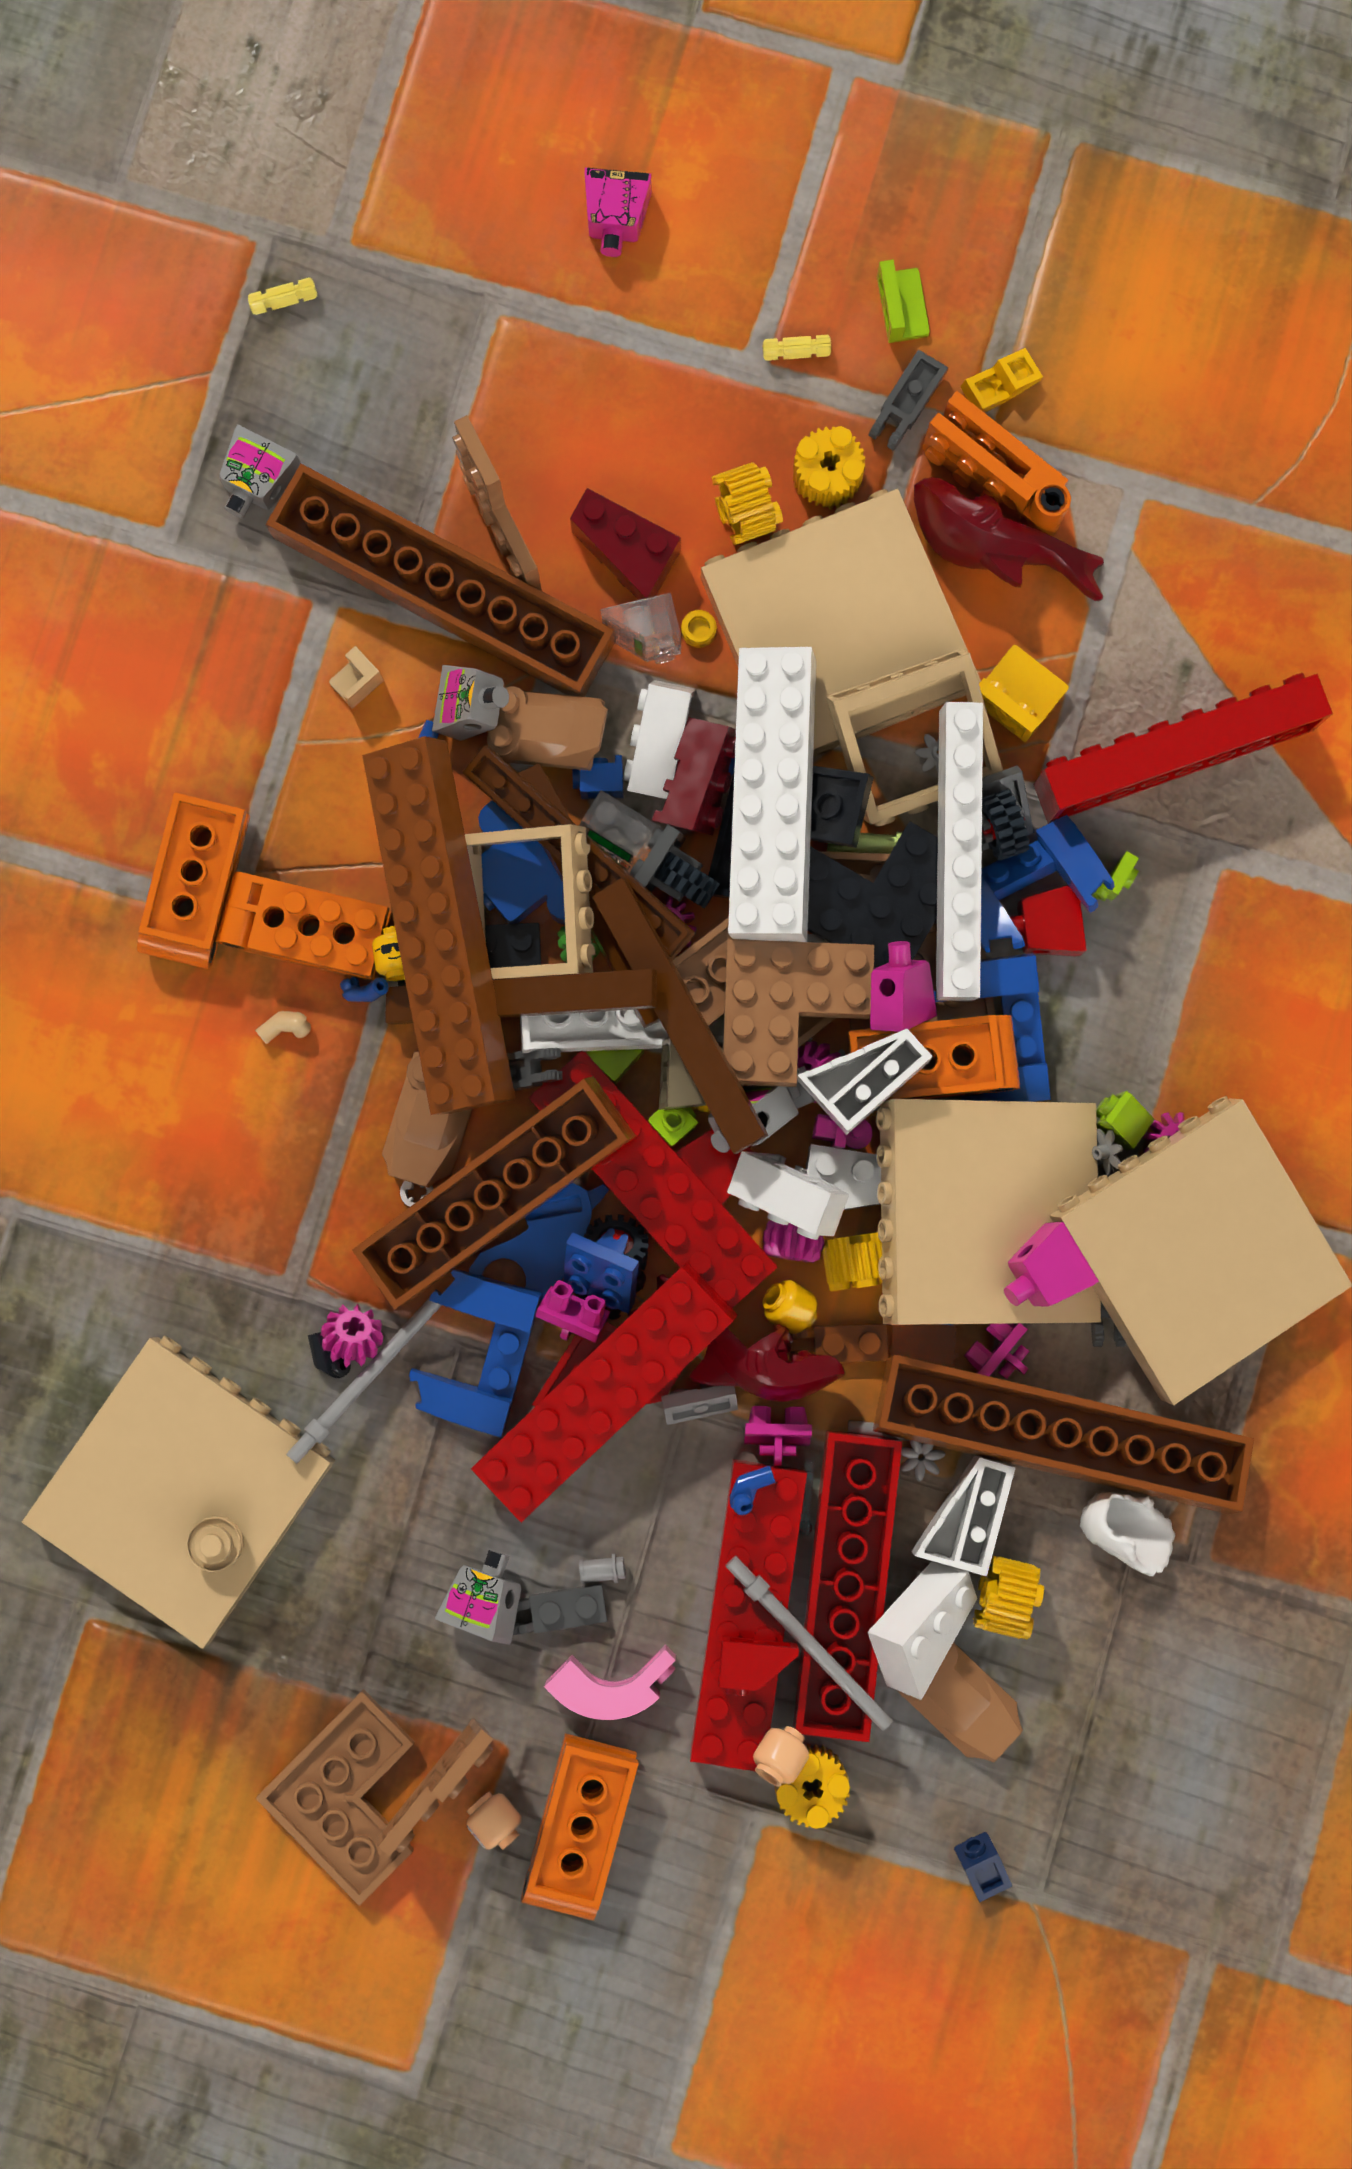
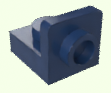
M987 1832L971 1837L954 1847L979 1903L1012 1887L1000 1856Z

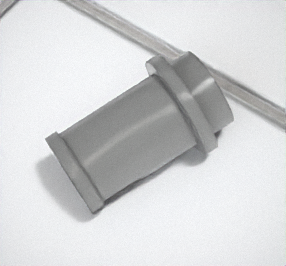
M612 1554V1558L579 1560L581 1583L614 1580V1583H619V1579L626 1578L624 1557H617L616 1554Z

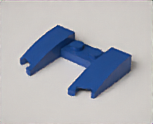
M1068 815L1035 830L1038 840L1029 844V850L1001 861L998 860L981 869V947L986 953L991 952L990 940L1011 938L1014 949H1020L1025 946L1023 937L999 902V900L1057 871L1091 913L1099 906L1098 900L1092 895L1103 883L1110 890H1113L1115 887L1114 881L1097 854Z
M1033 953L980 959V998L1001 996L1002 1015H1012L1020 1089L961 1096L962 1099L960 1100L1019 1102L1051 1100L1040 1015L1036 955ZM934 991L935 1002H943L936 1001V991Z
M454 1268L451 1274L455 1280L443 1293L436 1289L430 1295L429 1301L495 1322L481 1378L477 1387L412 1368L409 1373L410 1382L418 1381L421 1401L416 1402L415 1406L418 1410L444 1420L501 1438L508 1421L542 1293Z

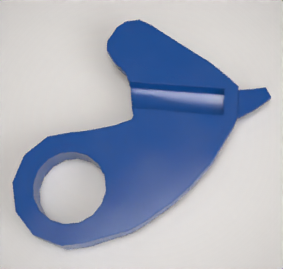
M571 1183L525 1217L529 1225L525 1232L480 1253L469 1268V1272L483 1276L486 1267L493 1261L500 1258L513 1260L523 1268L526 1276L525 1288L541 1292V1301L550 1286H554L556 1281H562L564 1278L567 1240L572 1232L582 1237L584 1236L590 1224L592 1209L604 1198L609 1189L603 1184L587 1191Z

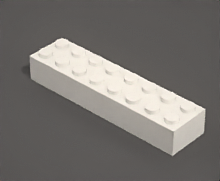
M812 647L739 648L728 934L735 940L807 942L816 659Z

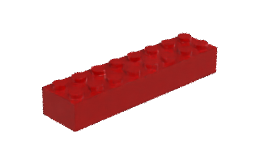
M1299 673L1283 680V686L1271 689L1270 685H1265L1249 692L1250 697L1237 701L1236 697H1230L1215 704L1216 709L1206 713L1203 712L1202 708L1196 709L1181 716L1182 721L1170 725L1169 721L1165 720L1148 727V733L1136 737L1134 732L1127 733L1114 739V745L1103 749L1100 744H1096L1080 751V757L1068 760L1066 756H1062L1047 762V768L1040 772V776L1033 784L1047 823L1049 824L1065 815L1070 817L1313 732L1333 714L1318 673L1306 678L1304 673Z
M580 1051L559 1070L562 1071L563 1080L544 1083L528 1097L537 1109L541 1111L583 1079L594 1076L636 1137L601 1161L592 1170L679 1268L688 1262L731 1308L778 1268L585 1051Z
M686 1262L490 1449L471 1470L522 1523L719 1336L738 1315L695 1269Z
M826 1430L804 1628L874 1700L878 1660L867 1632L884 1614L903 1441L896 1438ZM801 1647L793 1728L803 1735L870 1743L872 1720Z
M733 1459L690 1749V1762L755 1771L757 1767L753 1760V1754L768 1730L771 1729L778 1674L758 1691H749L748 1696L726 1694V1688H719L722 1637L783 1642L785 1629L758 1600L754 1602L743 1591L745 1586L726 1568V1564L734 1556H737L755 1576L760 1575L770 1585L768 1590L788 1610L807 1478L805 1470L770 1465L775 1483L757 1489L752 1503V1511L747 1515H739L730 1506L729 1497L736 1479L740 1475L769 1466V1464Z

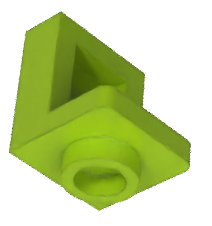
M1126 851L1119 858L1110 874L1115 886L1113 890L1108 889L1102 883L1092 896L1101 901L1106 899L1112 901L1119 895L1123 887L1129 889L1139 870L1134 868L1139 858Z
M691 1107L670 1110L658 1109L648 1119V1123L669 1146H674L681 1138L684 1139L694 1130L699 1122L695 1119L696 1114Z

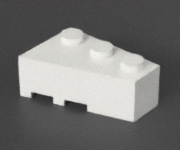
M657 680L649 683L648 690L641 689L637 710L643 711L641 725L634 724L630 742L631 746H636L634 760L627 759L623 781L629 782L627 791L667 799L669 792H665L663 787L666 779H674L678 764L674 756L688 720L691 701L694 699L696 689Z
M905 1029L848 1055L836 1058L815 1069L797 1075V1081L847 1135L928 1064L933 1056L908 1029Z
M814 1144L809 1146L806 1175L815 1179L817 1177L848 1193L849 1197L844 1210L880 1205L877 1198V1189L881 1182V1167L877 1163L876 1154Z
M741 1152L727 1193L740 1198L739 1205L754 1211L762 1209L768 1212L767 1218L782 1225L791 1223L798 1227V1234L810 1239L818 1240L819 1236L835 1235L849 1197L848 1193L817 1177L815 1179L806 1175L807 1170L801 1166L796 1165L795 1169L785 1165L786 1158L780 1154Z
M974 1455L911 1552L914 1556L987 1576L1015 1467Z
M931 1561L867 1632L886 1686L922 1700L977 1600L969 1571Z

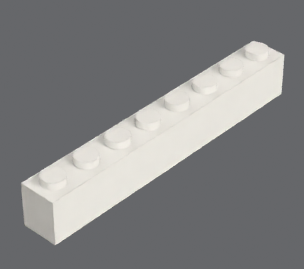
M946 702L939 711L936 1001H974L980 998L983 703Z

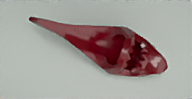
M934 477L924 478L914 485V503L920 528L932 549L944 560L970 569H988L1000 579L1019 588L1023 580V565H1047L1062 573L1087 597L1094 601H1101L1103 599V594L1093 576L1094 571L1104 563L1101 556L1077 549L1038 529L1003 517L998 502L987 494L975 496L973 500L968 499L954 485L941 478Z
M664 1274L657 1277V1290L668 1280ZM637 1309L630 1311L628 1317L631 1314H633ZM778 1324L775 1326L777 1331L767 1335L748 1349L727 1327L708 1345L704 1359L689 1377L694 1382L710 1386H738L761 1398L785 1402L802 1399L818 1392L845 1375L842 1364L836 1358L829 1355L812 1354L807 1350H801L798 1355L792 1356V1362H787L788 1357L786 1353L791 1350L790 1344H792L793 1338L789 1334L788 1328Z

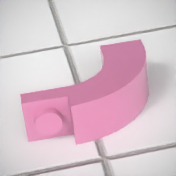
M665 1644L635 1675L621 1681H606L594 1676L571 1655L546 1680L544 1687L562 1705L579 1715L598 1720L627 1718L647 1709L660 1698V1691L653 1683L657 1681L659 1684H662L674 1672L676 1668L672 1664L676 1661V1654Z

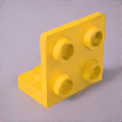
M1013 645L986 679L983 678L979 683L987 713L1025 743L1069 689L1065 682L1017 645Z

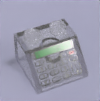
M671 593L600 609L602 623L614 629L615 643L646 662L654 660L655 663L661 664L672 661L676 658L675 655L681 654V632Z
M602 790L579 825L586 827V834L629 873L639 859L645 861L651 851V848L648 847L649 841L658 828L662 829Z

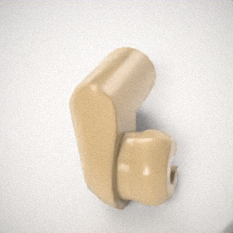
M280 1011L255 1031L267 1044L282 1031L293 1032L297 1038H303L310 1032L311 1024L306 1021L307 1017L300 1012Z

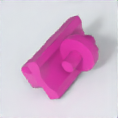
M818 1114L815 1118L812 1139L831 1142L830 1147L844 1149L846 1145L852 1149H861L868 1145L873 1135L872 1128L865 1119L846 1135L830 1116Z
M560 1280L556 1281L554 1286H550L537 1308L535 1317L562 1328L560 1338L567 1341L570 1335L574 1333L596 1343L611 1312L605 1309V1300L595 1295L587 1296L583 1300L572 1295L573 1289L570 1284Z
M1021 1323L989 1324L985 1330L1000 1341L992 1353L978 1341H975L964 1354L969 1363L977 1369L975 1372L977 1374L990 1376L1004 1359L1006 1364L998 1372L1002 1377L1008 1379L1015 1369L1025 1375L1029 1369L1021 1361L1030 1351L1023 1345H1020L1013 1355L1009 1352L1028 1329Z
M752 1406L749 1423H745L744 1444L760 1445L759 1456H773L774 1467H781L782 1456H796V1445L810 1446L812 1425L807 1424L804 1407L785 1408V1424H771L770 1407Z

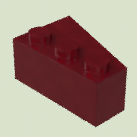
M587 488L570 517L572 533L601 563L605 564L617 577V580L648 611L681 552V537Z
M688 717L674 759L678 761L674 779H666L663 790L669 793L663 810H655L652 821L713 835L714 828L717 829L722 820L723 810L720 808L723 793H727L731 783V773L728 771L731 759L735 758L736 729Z

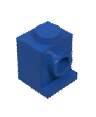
M615 755L614 763H608L606 758H594L591 771L572 769L573 789H580L581 799L624 798L622 755Z

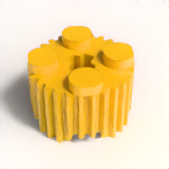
M838 426L836 428L832 427L831 430L825 427L822 431L820 428H817L816 433L811 431L809 437L805 436L801 439L796 449L792 479L794 481V488H798L797 494H802L803 498L808 497L809 503L815 501L816 506L821 503L822 507L826 506L832 510L833 506L839 508L841 503L847 504L848 498H853L854 492H858L865 469V456H863L864 449H860L861 443L855 442L856 437H852L849 429ZM823 466H831L835 470L828 471V467L823 468Z
M751 462L711 477L713 486L719 485L720 496L715 498V505L717 506L720 520L723 524H730L732 531H734V535L730 536L733 545H738L776 531V525L783 522L779 504L777 501H771V496L768 492V488L772 487V481L765 466L759 468L755 463Z
M878 1232L825 1240L826 1247L822 1251L829 1291L850 1289L849 1282L852 1283V1287L856 1288L878 1285L877 1278H879V1282L882 1284V1279L878 1272V1263L882 1257V1242L879 1240Z
M993 1555L991 1559L992 1567L989 1566L987 1576L980 1575V1580L978 1581L977 1590L981 1591L979 1604L982 1609H974V1627L1017 1639L1028 1640L1031 1637L1034 1619L1031 1618L1033 1606L1040 1607L1044 1595V1585L1038 1584L1040 1568L1032 1564Z
M807 1744L809 1759L796 1780L791 1784L782 1783L780 1787L774 1785L779 1807L783 1809L785 1816L789 1815L792 1822L796 1819L797 1825H801L803 1822L807 1828L810 1826L811 1828L818 1829L825 1827L828 1822L832 1823L833 1817L838 1819V1812H844L843 1805L848 1804L846 1798L850 1797V1785L842 1762L840 1763L837 1754L834 1755L831 1749L827 1751L824 1745L819 1748L815 1744L814 1748H811L810 1744ZM815 1779L819 1780V1788L817 1790L806 1791L805 1784H803L806 1780L810 1783Z

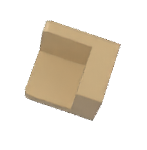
M356 646L345 654L349 663L329 681L333 689L352 709L384 681L379 670Z

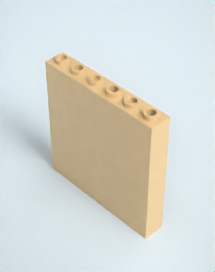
M887 489L879 490L868 497V501L855 505L854 502L847 503L836 509L833 515L822 518L820 515L812 517L802 524L803 527L791 532L789 529L780 530L771 535L770 540L761 544H757V542L747 543L737 550L738 553L726 558L724 555L715 556L707 560L705 566L701 567L700 579L737 666L739 664V648L812 647L816 659L813 757L840 747L826 700L827 696L960 649L968 652L898 489L890 492ZM975 668L978 683H980L981 680ZM959 672L849 711L848 714L857 740L941 706L946 702L966 696Z
M1225 1096L1212 1102L1207 1107L1209 1112L1200 1118L1193 1116L1178 1125L1180 1131L1169 1138L1165 1135L1154 1140L1148 1145L1149 1151L1140 1157L1133 1155L1118 1164L1119 1170L1109 1177L1102 1175L1094 1179L1087 1185L1088 1191L1078 1197L1074 1194L1063 1199L1057 1204L1058 1210L1050 1215L1053 1222H1064L1099 1280L1098 1283L1092 1286L1160 1400L1171 1405L1177 1404L1352 1287L1351 1281L1243 1099H1228Z
M891 1099L883 1102L876 1114V1124L880 1130L877 1163L881 1167V1182L877 1189L878 1202L881 1204L878 1237L882 1242V1257L878 1263V1272L882 1279L883 1292L879 1299V1312L883 1317V1324L1101 1323V1300L1092 1286L1048 1307L1033 1306L1029 1299L1019 1306H1014L1004 1294V1288L1016 1280L1008 1266V1261L1045 1223L1053 1222L1050 1215L1058 1210L1057 1204L1074 1194L1077 1197L1089 1190L1087 1185L1098 1178L1097 1160L1092 1155L1093 1147L1097 1146L1096 1103Z
M163 1336L162 1339L153 1337L149 1338L22 1523L194 1644L204 1649L212 1642L336 1460L329 1456L331 1450L326 1445L317 1442L296 1464L286 1454L301 1438L299 1435L301 1429L285 1418L281 1422L269 1414L272 1409L268 1405L254 1397L249 1401L239 1394L242 1389L239 1385L226 1377L219 1380L209 1373L212 1369L210 1365L195 1356L191 1360L180 1353L182 1346L167 1336ZM218 1515L229 1518L237 1524L242 1533L243 1547L241 1555L233 1565L223 1571L208 1572L199 1569L192 1563L187 1554L186 1540L189 1531L197 1522L206 1517Z

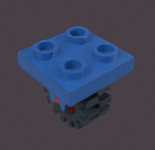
M611 1214L605 1215L604 1223L600 1217L594 1220V1226L590 1224L583 1237L572 1232L565 1247L564 1282L570 1284L573 1292L576 1294L595 1295L604 1299L605 1306L608 1308L619 1309L629 1314L635 1304L637 1278L641 1275V1270L645 1269L648 1258L649 1238L647 1233L644 1234V1227L640 1224L635 1228L636 1220L631 1217L628 1222H624V1215L618 1214V1220H613Z

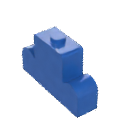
M493 800L480 811L478 820L482 833L524 829ZM538 841L495 844L481 854L484 906L489 911L496 908L508 924H519L547 901V907L552 919L559 924L565 925L563 882Z

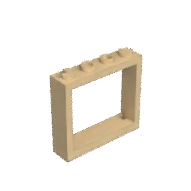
M960 649L827 696L826 700L848 771L866 773L849 718V711L959 672L968 702L983 703V757L986 767L982 768V778L1003 771L971 654ZM938 784L877 806L872 791H870L864 820L870 825L883 826L895 820L894 816L907 811L908 814L923 812L929 808L928 804L938 801Z
M568 824L465 834L484 937L485 917L481 846L561 838L567 963L491 968L492 979L593 973L592 955H596L594 946L591 944V928L594 924V914L589 904L592 877L587 863L590 844L586 843V827Z

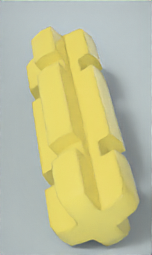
M308 277L298 280L297 285L290 282L266 289L264 294L261 291L248 295V302L252 313L258 315L267 312L266 308L271 307L272 310L297 304L299 299L302 298L304 302L315 299L317 291L314 281Z
M816 335V339H811V336L782 338L783 341L779 342L777 338L765 339L762 345L763 357L766 361L778 360L779 356H783V359L811 358V354H816V357H826L831 354V339L829 335Z

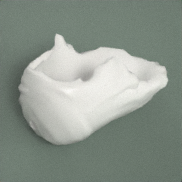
M1102 1491L1099 1494L1096 1493L1082 1510L1080 1528L1092 1544L1098 1545L1131 1568L1147 1576L1153 1577L1156 1572L1162 1573L1163 1569L1167 1567L1173 1549L1172 1542L1175 1539L1171 1520L1165 1518L1159 1510L1154 1508V1501L1149 1499V1497L1136 1498L1131 1495Z

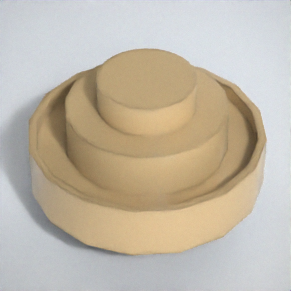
M218 1515L206 1517L197 1522L189 1531L186 1540L187 1554L192 1563L199 1569L208 1572L223 1571L233 1565L241 1555L243 1547L242 1533L237 1524L229 1518Z

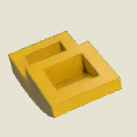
M1024 348L999 359L992 368L965 379L960 387L967 399L985 413L1041 381L1043 376L1027 349Z

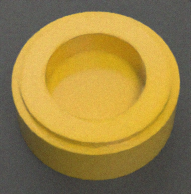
M694 610L684 617L681 633L685 642L690 646L696 648L708 646L716 636V621L709 612Z

